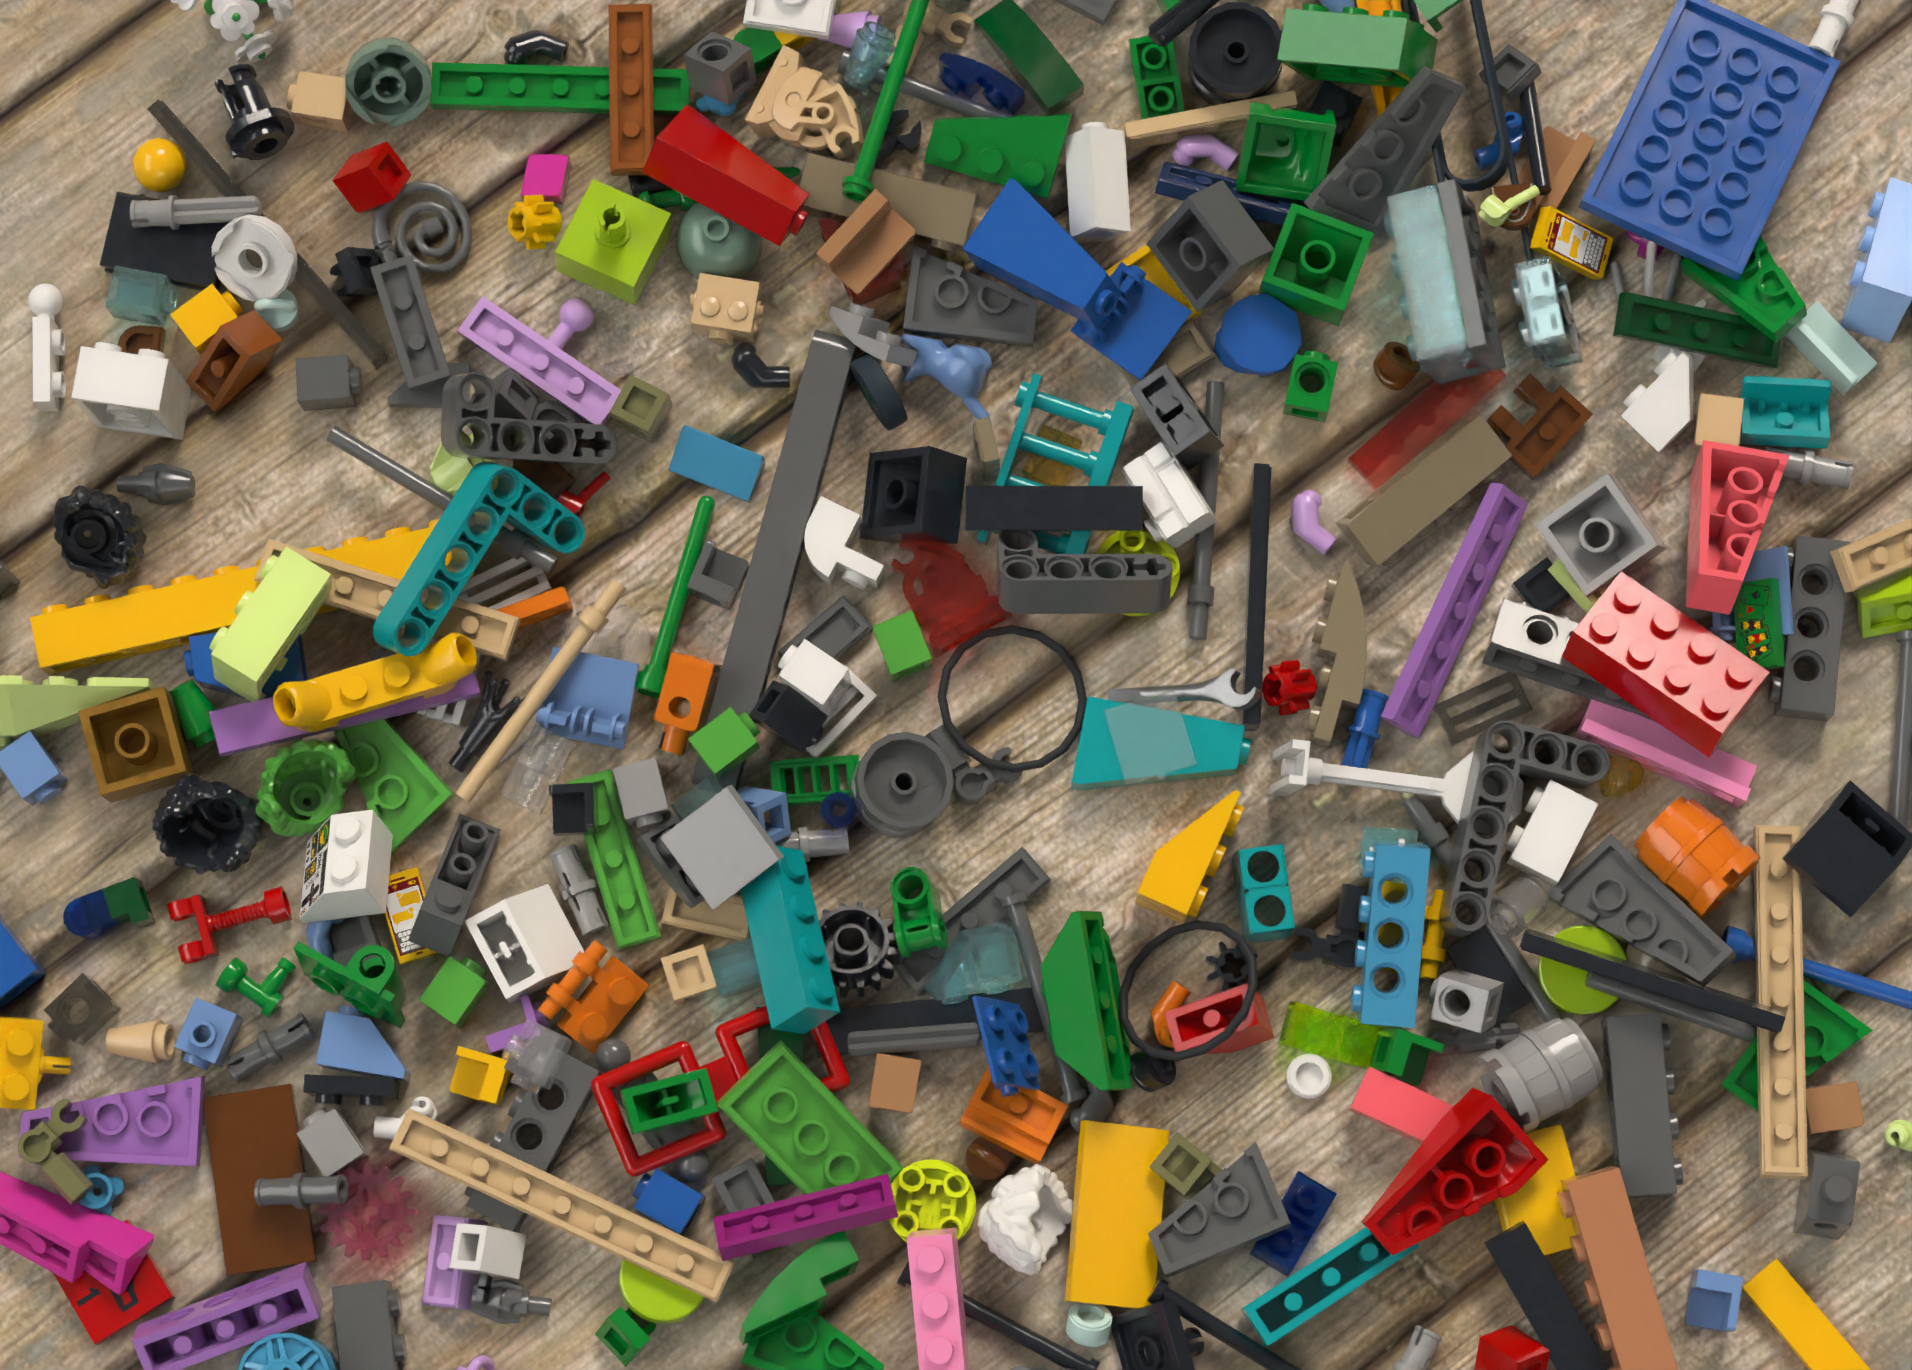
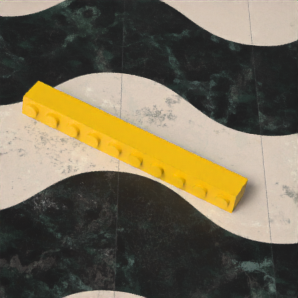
M439 519L428 522V528L411 531L410 527H399L386 531L384 533L385 537L368 541L367 537H354L344 540L340 548L325 551V547L315 546L303 550L401 580ZM451 550L447 553V556L445 558L446 566L449 564L451 560ZM261 559L256 561L257 566L240 570L239 566H225L215 569L213 571L214 576L197 579L195 575L177 577L170 580L171 586L154 589L153 585L136 586L127 590L128 595L111 599L110 595L106 594L86 598L84 600L85 605L68 608L66 604H57L41 609L42 615L30 617L39 667L46 674L53 675L190 644L189 637L217 633L223 626L229 629L238 616L234 611L242 596L248 590L254 593L259 586V583H256L254 578ZM475 570L470 576V578L476 576ZM322 604L316 615L341 609Z

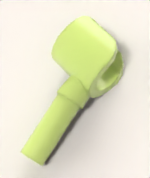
M1533 185L1514 197H1510L1505 202H1502L1497 196L1492 194L1481 204V211L1478 215L1489 225L1499 227L1506 221L1511 211L1538 196L1540 191L1536 185Z

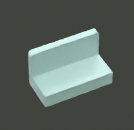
M1818 301L1807 310V316L1785 334L1786 338L1827 380L1831 381V384L1843 396L1878 364Z

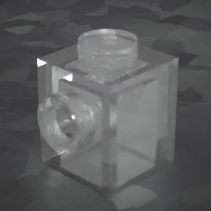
M527 1019L520 1035L512 1034L502 1054V1058L507 1060L504 1069L514 1074L511 1083L532 1093L536 1092L538 1086L550 1091L572 1041L566 1036Z

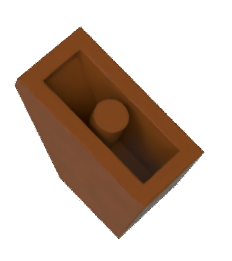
M252 310L219 327L186 380V383L216 412L223 408L267 367L283 339L255 310Z

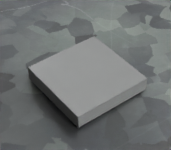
M732 784L724 788L661 837L664 844L712 910L719 907L784 857Z

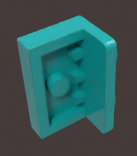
M1745 376L1739 398L1744 399L1739 444L1827 449L1830 441L1828 401L1832 390L1831 381L1811 378Z

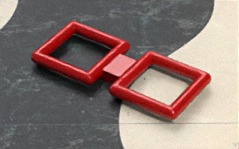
M766 1005L722 1023L716 1028L715 1035L724 1057L699 1067L691 1045L686 1041H680L592 1079V1091L623 1166L629 1176L637 1177L720 1142L726 1137V1129L719 1112L702 1117L705 1125L704 1129L639 1156L612 1089L678 1062L683 1074L704 1068L707 1069L717 1102L749 1071L736 1037L770 1023ZM825 1021L812 1029L811 1033L830 1075L820 1079V1081L833 1094L847 1088L850 1084V1077Z

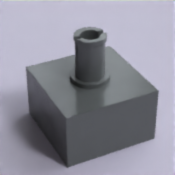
M1223 180L1188 196L1146 243L1197 312L1230 296L1274 250L1263 235L1265 232L1264 221L1259 220L1254 223V218L1248 215Z

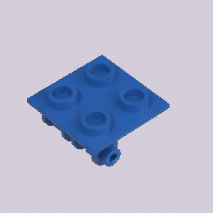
M1121 262L1110 276L1121 292L1114 311L1105 317L1098 329L1078 319L1070 332L1141 381L1192 311L1145 279L1146 273L1136 265L1128 267Z
M973 996L972 999L995 1089L1000 1090L1002 1097L1018 1094V1088L1040 1090L1037 1078L1039 1066L1036 1057L1030 1050L1026 1034L1029 1028L1026 1015L1020 1009V1005L981 996Z

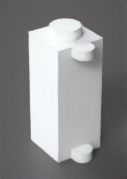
M1103 122L1085 123L1081 126V130L1066 136L1065 139L1070 236L1076 238L1078 243L1107 242L1131 232L1125 131L1108 129L1107 124Z

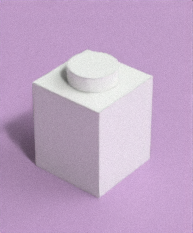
M457 1223L449 1268L479 1275L481 1273L492 1277L519 1279L526 1234L486 1225Z

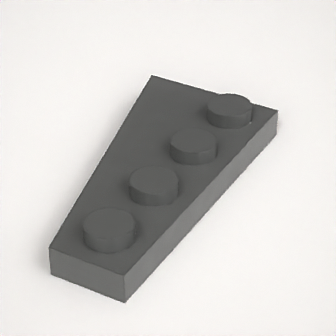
M1423 66L1304 203L1313 211L1373 232L1375 236L1380 237L1463 93L1465 86L1457 79Z

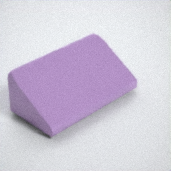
M440 1215L433 1216L422 1305L471 1310L473 1286L479 1282L480 1275L452 1269L449 1266L457 1223L488 1226L486 1221Z

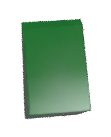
M706 1068L620 1091L632 1135L664 1131L718 1112Z

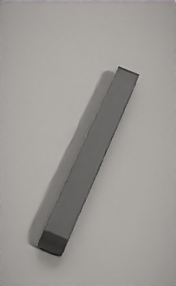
M815 330L706 725L729 707L738 716L743 712L749 715L765 693L805 546L804 535L806 525L816 506L852 374L850 364L855 361L858 347L847 337ZM697 756L692 784L722 791L732 784L737 791L746 759L717 780L701 758Z

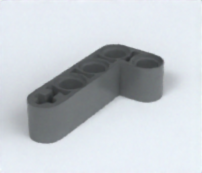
M483 373L457 374L449 378L444 385L442 394L441 441L444 449L452 456L592 465L606 463L616 453L618 446L617 438L614 432L604 425L494 417V384ZM467 381L475 389V398L471 404L465 401L462 394L463 386ZM465 425L471 429L474 438L469 448L463 445L460 438L461 430ZM507 428L515 436V444L510 451L505 448L502 440L503 433ZM548 431L556 438V448L553 453L548 452L544 445V438ZM589 440L595 442L596 448L595 450L592 448H575L576 441Z
M1001 531L998 535L996 569L998 602L1004 610L1010 613H1158L1169 606L1172 564L1166 557L1157 554H1038V540L1034 531Z

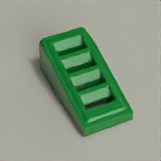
M859 755L770 761L772 790L786 793L788 807L851 801L850 790H840L838 767H847L848 786H850L853 769L859 762ZM829 768L831 791L823 792L820 769ZM811 770L813 792L805 793L803 771ZM793 772L795 794H787L785 773Z

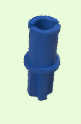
M1370 689L1362 690L1360 704L1353 724L1348 725L1346 729L1350 734L1340 765L1367 769L1375 740H1380L1381 737L1377 732L1382 718L1381 715L1389 696Z

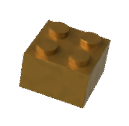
M164 686L78 711L100 796L110 803L171 786L184 776L195 775L184 733L172 701L173 698L169 690Z

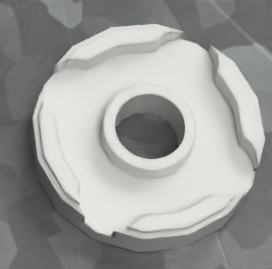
M256 215L234 218L217 233L213 242L212 257L215 255L217 266L214 269L218 279L230 292L242 299L250 301L268 298L266 300L274 299L292 284L297 272V252L288 234L280 225L268 218ZM247 249L254 250L261 256L262 268H256L247 261Z

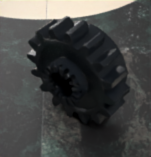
M842 902L839 903V908L832 911L824 909L822 911L823 917L819 923L834 986L840 988L841 998L847 996L849 989H856L860 998L864 997L865 987L868 985L876 991L881 990L880 977L892 980L894 977L893 965L900 964V951L895 933H893V921L891 918L882 920L879 908L876 907L873 910H869L863 907V902H858L856 906H846ZM850 947H853L855 949L857 947L858 950L846 951L845 948L850 949Z

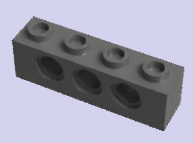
M1797 535L1791 542L1790 548L1788 547L1794 634L1783 636L1785 667L1778 668V676H1772L1770 679L1768 702L1775 703L1774 716L1827 722L1834 715L1846 593L1830 551L1849 544V541ZM1813 576L1817 578L1822 586L1821 594L1812 595L1807 593L1802 587V577ZM1806 618L1813 621L1818 629L1817 637L1807 638L1803 636L1797 627L1798 620ZM1795 662H1806L1812 667L1814 672L1812 681H1802L1796 677L1793 671Z
M1503 599L1491 631L1482 661L1483 664L1651 719L1562 657L1571 634L1579 623L1568 616H1555L1534 609L1533 606L1525 602H1513ZM1529 638H1535L1541 641L1543 644H1536L1532 642Z
M553 1046L548 1055L541 1052L529 1076L535 1078L526 1094L520 1091L508 1111V1115L513 1118L505 1134L498 1131L489 1146L550 1174L593 1095L591 1088L592 1079L602 1073ZM551 1086H558L564 1092L563 1103L555 1110L544 1109L541 1104L542 1093ZM528 1126H538L543 1135L540 1145L532 1150L523 1149L519 1140L521 1132ZM469 1186L465 1190V1195L470 1197L466 1204L467 1207L514 1232H519L528 1214Z

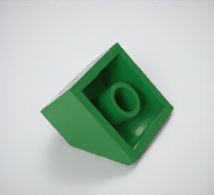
M1292 203L1263 276L1258 294L1266 293L1290 309L1339 327L1374 233Z

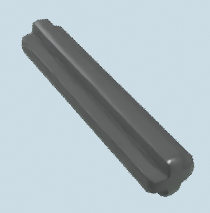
M971 1022L855 1031L848 1034L847 1042L849 1054L856 1057L877 1055V1053L895 1054L972 1048L979 1046L980 1035L978 1024Z

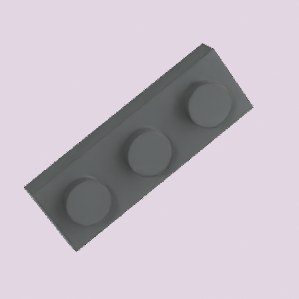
M412 254L370 267L410 392L447 381L452 376Z

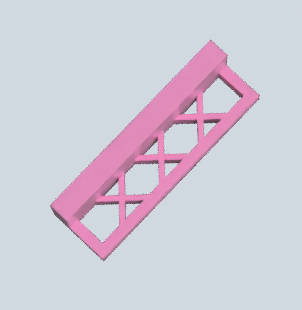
M1592 699L1575 738L1596 743L1610 754L1735 808H1739L1746 802L1751 791L1748 787L1757 768L1756 765L1719 749H1716L1709 758L1659 723Z

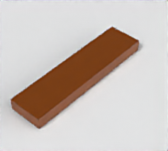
M652 4L608 5L611 175H646L642 171L655 143Z

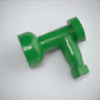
M235 957L223 970L215 986L225 993L237 990L262 1008L261 1014L269 1019L283 1002L284 996L279 994L278 991L284 984L288 974L291 975L296 966L282 957L277 963V967L259 985L247 976V965Z

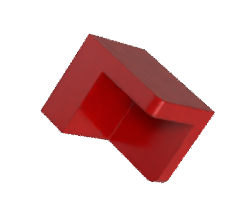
M386 141L351 155L332 181L357 213H361L394 200L412 174Z
M1509 1325L1480 1337L1474 1370H1547L1550 1350L1517 1327Z

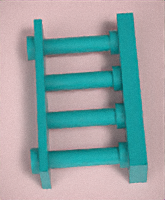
M1033 373L1030 383L1022 381L1014 405L1021 408L995 486H1046L1012 474L1020 449L1084 470L1083 475L1091 477L1088 486H1109L1134 413V407L1116 401L1113 411L1105 409L1104 412L1041 392L1040 388L1043 383L1041 375ZM1036 408L1098 429L1097 434L1105 436L1100 451L1091 450V453L1088 454L1025 433L1033 409ZM976 531L979 532L977 541L987 546L991 532L999 534L1001 531ZM1034 531L1038 540V548L1056 554H1086L1093 531H1072L1071 535L1063 533L1062 537L1045 531Z

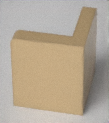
M1700 393L1694 402V421H1696L1694 445L1701 447L1703 440L1739 446L1744 399Z
M703 944L661 958L673 999L677 1005L686 1003L685 999L718 989L709 962V956Z

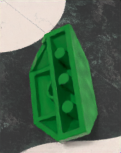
M1099 911L1072 912L1041 964L1043 976L1041 990L1047 1001L1050 1019L1048 1027L1049 1037L1054 1045L1055 1054L1101 1091L1131 1089L1129 1074L1131 1069L1130 1041L1119 1020V992L1121 988L1109 935L1103 928L1104 918L1102 912Z

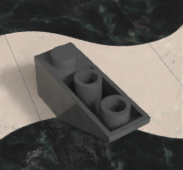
M459 813L408 941L448 957L451 955L501 829Z

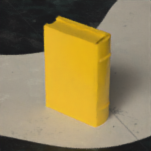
M1559 1124L1526 1134L1549 1160L1516 1193L1506 1198L1499 1197L1494 1200L1502 1231L1523 1220L1544 1256L1572 1249L1570 1237L1576 1235L1572 1219H1564L1557 1198V1193L1563 1191L1560 1181L1576 1176L1562 1125Z

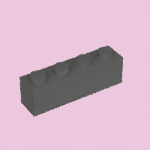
M1660 1013L1605 1017L1601 1020L1614 1166L1620 1168L1628 1199L1674 1195L1677 1193L1676 1185L1683 1184V1169L1681 1159L1674 1158L1672 1140H1678L1679 1126L1677 1114L1669 1112L1668 1095H1674L1675 1092L1672 1068H1665L1664 1051L1670 1050L1669 1026L1667 1023L1661 1024Z
M388 1280L332 1287L340 1370H401L400 1361L407 1360V1348L404 1334H397L395 1316L402 1315L399 1289H392V1282Z

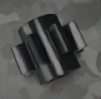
M1222 941L1219 942L1218 950L1221 953L1218 958L1207 956L1205 959L1206 963L1215 966L1214 972L1207 976L1206 981L1213 982L1218 980L1223 984L1221 992H1224L1229 987H1238L1244 984L1243 981L1245 978H1248V962L1238 943L1235 949H1227ZM1230 957L1233 963L1241 961L1243 966L1239 970V978L1234 979L1231 973L1223 975L1221 970L1226 963L1225 958Z

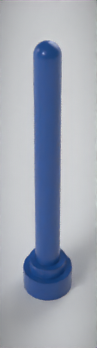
M1728 925L1721 939L1737 956L1730 963L1736 964L1738 961L1746 963L1747 959L1756 962V948L1753 937L1746 936L1745 930ZM1803 958V977L1912 1010V991Z

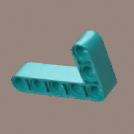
M492 462L476 464L466 476L377 617L373 626L375 641L381 647L405 656H415L421 653L430 642L505 521L530 536L531 541L535 544L561 553H572L582 545L585 538L583 522L517 470ZM498 477V485L493 491L492 483ZM529 500V509L524 515V506ZM474 513L475 521L473 526L469 529V520ZM560 524L559 534L555 538V529ZM451 550V560L449 564L446 566L445 558L447 556V553ZM428 588L427 599L422 604V594ZM404 625V635L398 641V632L400 628Z

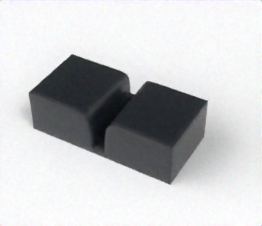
M480 1273L475 1302L487 1305L489 1292L486 1289L491 1288L492 1276Z

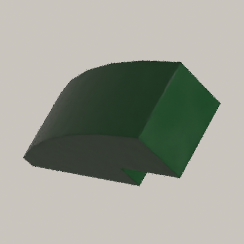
M1002 0L974 20L975 25L1022 89L1028 90L1045 115H1055L1084 95L1083 82L1051 41L1013 0Z

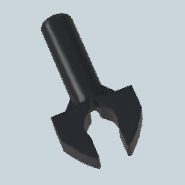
M896 110L892 112L874 168H879L895 150L905 149L908 153L912 154L920 146L922 137L921 121L907 135H898L896 137V128L909 117V110Z

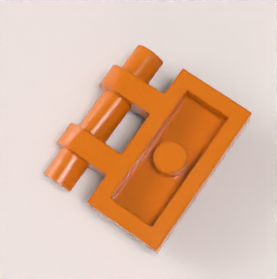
M596 940L590 944L584 953L581 951L577 953L571 961L574 964L558 985L553 983L546 991V994L549 996L538 1008L551 1021L562 1007L565 1008L567 1012L556 1025L593 1055L598 1046L607 1039L650 986L613 955L601 969L597 964L608 950ZM587 976L592 978L593 980L575 1000L572 997L574 992Z

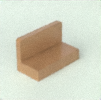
M1550 126L1544 128L1543 137L1552 190L1547 195L1535 197L1536 218H1538L1541 207L1551 206L1558 210L1590 155L1596 142L1594 138L1581 132L1575 141ZM1529 156L1517 175L1519 184L1533 183Z
M875 189L816 254L820 262L856 295H861L915 237L916 231L891 208L888 199Z

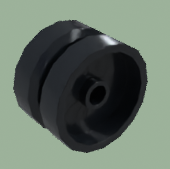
M1227 2L1210 9L1197 21L1190 37L1188 76L1194 90L1208 104L1213 106L1267 96L1273 93L1281 76L1283 64L1277 60L1282 35L1277 22L1264 9L1246 2ZM1235 55L1241 56V58L1237 59L1234 57Z

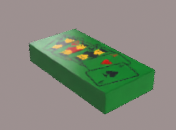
M1766 578L1743 582L1734 603L1737 650L1766 670L1785 667L1779 579Z

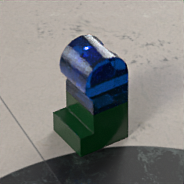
M136 877L74 899L66 906L63 914L67 930L86 940L96 939L108 927L131 920L132 925L139 929L156 923L143 883Z

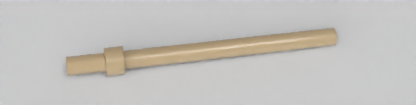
M612 578L593 606H586L578 617L581 621L455 792L458 796L468 803L471 802L595 632L600 634L608 623L609 619L606 617L626 591L624 586Z

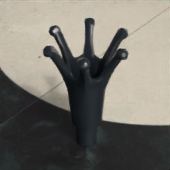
M490 670L484 673L485 685L477 712L459 741L460 747L448 762L453 768L462 773L474 756L479 757L493 742L524 700V698L514 697L506 706L500 708L499 705L510 682L504 678L496 694L498 681L492 679L493 673Z

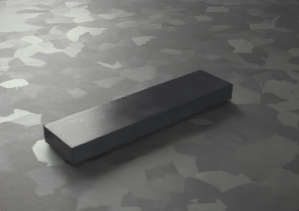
M966 486L965 530L1143 532V486Z
M1522 1220L1484 1242L1541 1344L1550 1350L1549 1358L1556 1370H1608L1607 1364L1526 1223Z

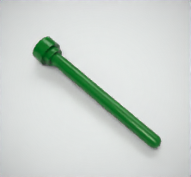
M703 496L698 501L650 663L644 664L643 670L638 671L635 691L657 699L660 697L667 671L666 667L689 594L687 585L701 554L715 508V501L710 496Z

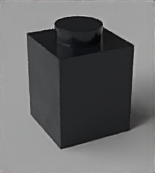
M774 680L748 715L786 746L800 752H804L807 747L812 746L820 738L823 732L822 725L828 718L824 712L790 686Z

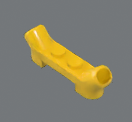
M452 632L440 640L428 644L421 653L415 656H405L397 653L310 680L284 682L274 692V712L279 722L284 726L297 727L305 732H317L337 726L339 720L419 696H423V699L440 695L453 689L458 680L470 675L477 669L476 650L468 637L459 632Z

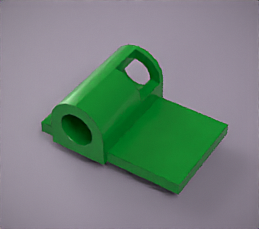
M297 942L293 949L304 975L309 977L316 986L331 995L343 996L344 1000L350 1002L361 1012L382 1019L401 1029L405 1023L401 1007L406 999V990L394 958L385 947L369 945L361 948L353 955L347 966L344 967L305 944ZM370 955L380 956V957H372V958H370V959H368V960H366V961H364V962L362 963V960H363L365 957H368V956H370Z

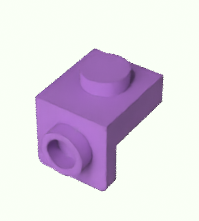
M529 994L520 996L527 1022L485 1036L492 1055L495 1057L503 1055L505 1060L515 1059L530 1052L529 1045L546 1040L543 1028L549 1027L550 1024L548 1018L538 1010L542 1005V1001L534 1003Z

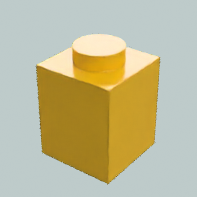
M211 284L170 315L202 356L219 327L237 318V315L242 313L243 309L228 290L221 295L215 286Z

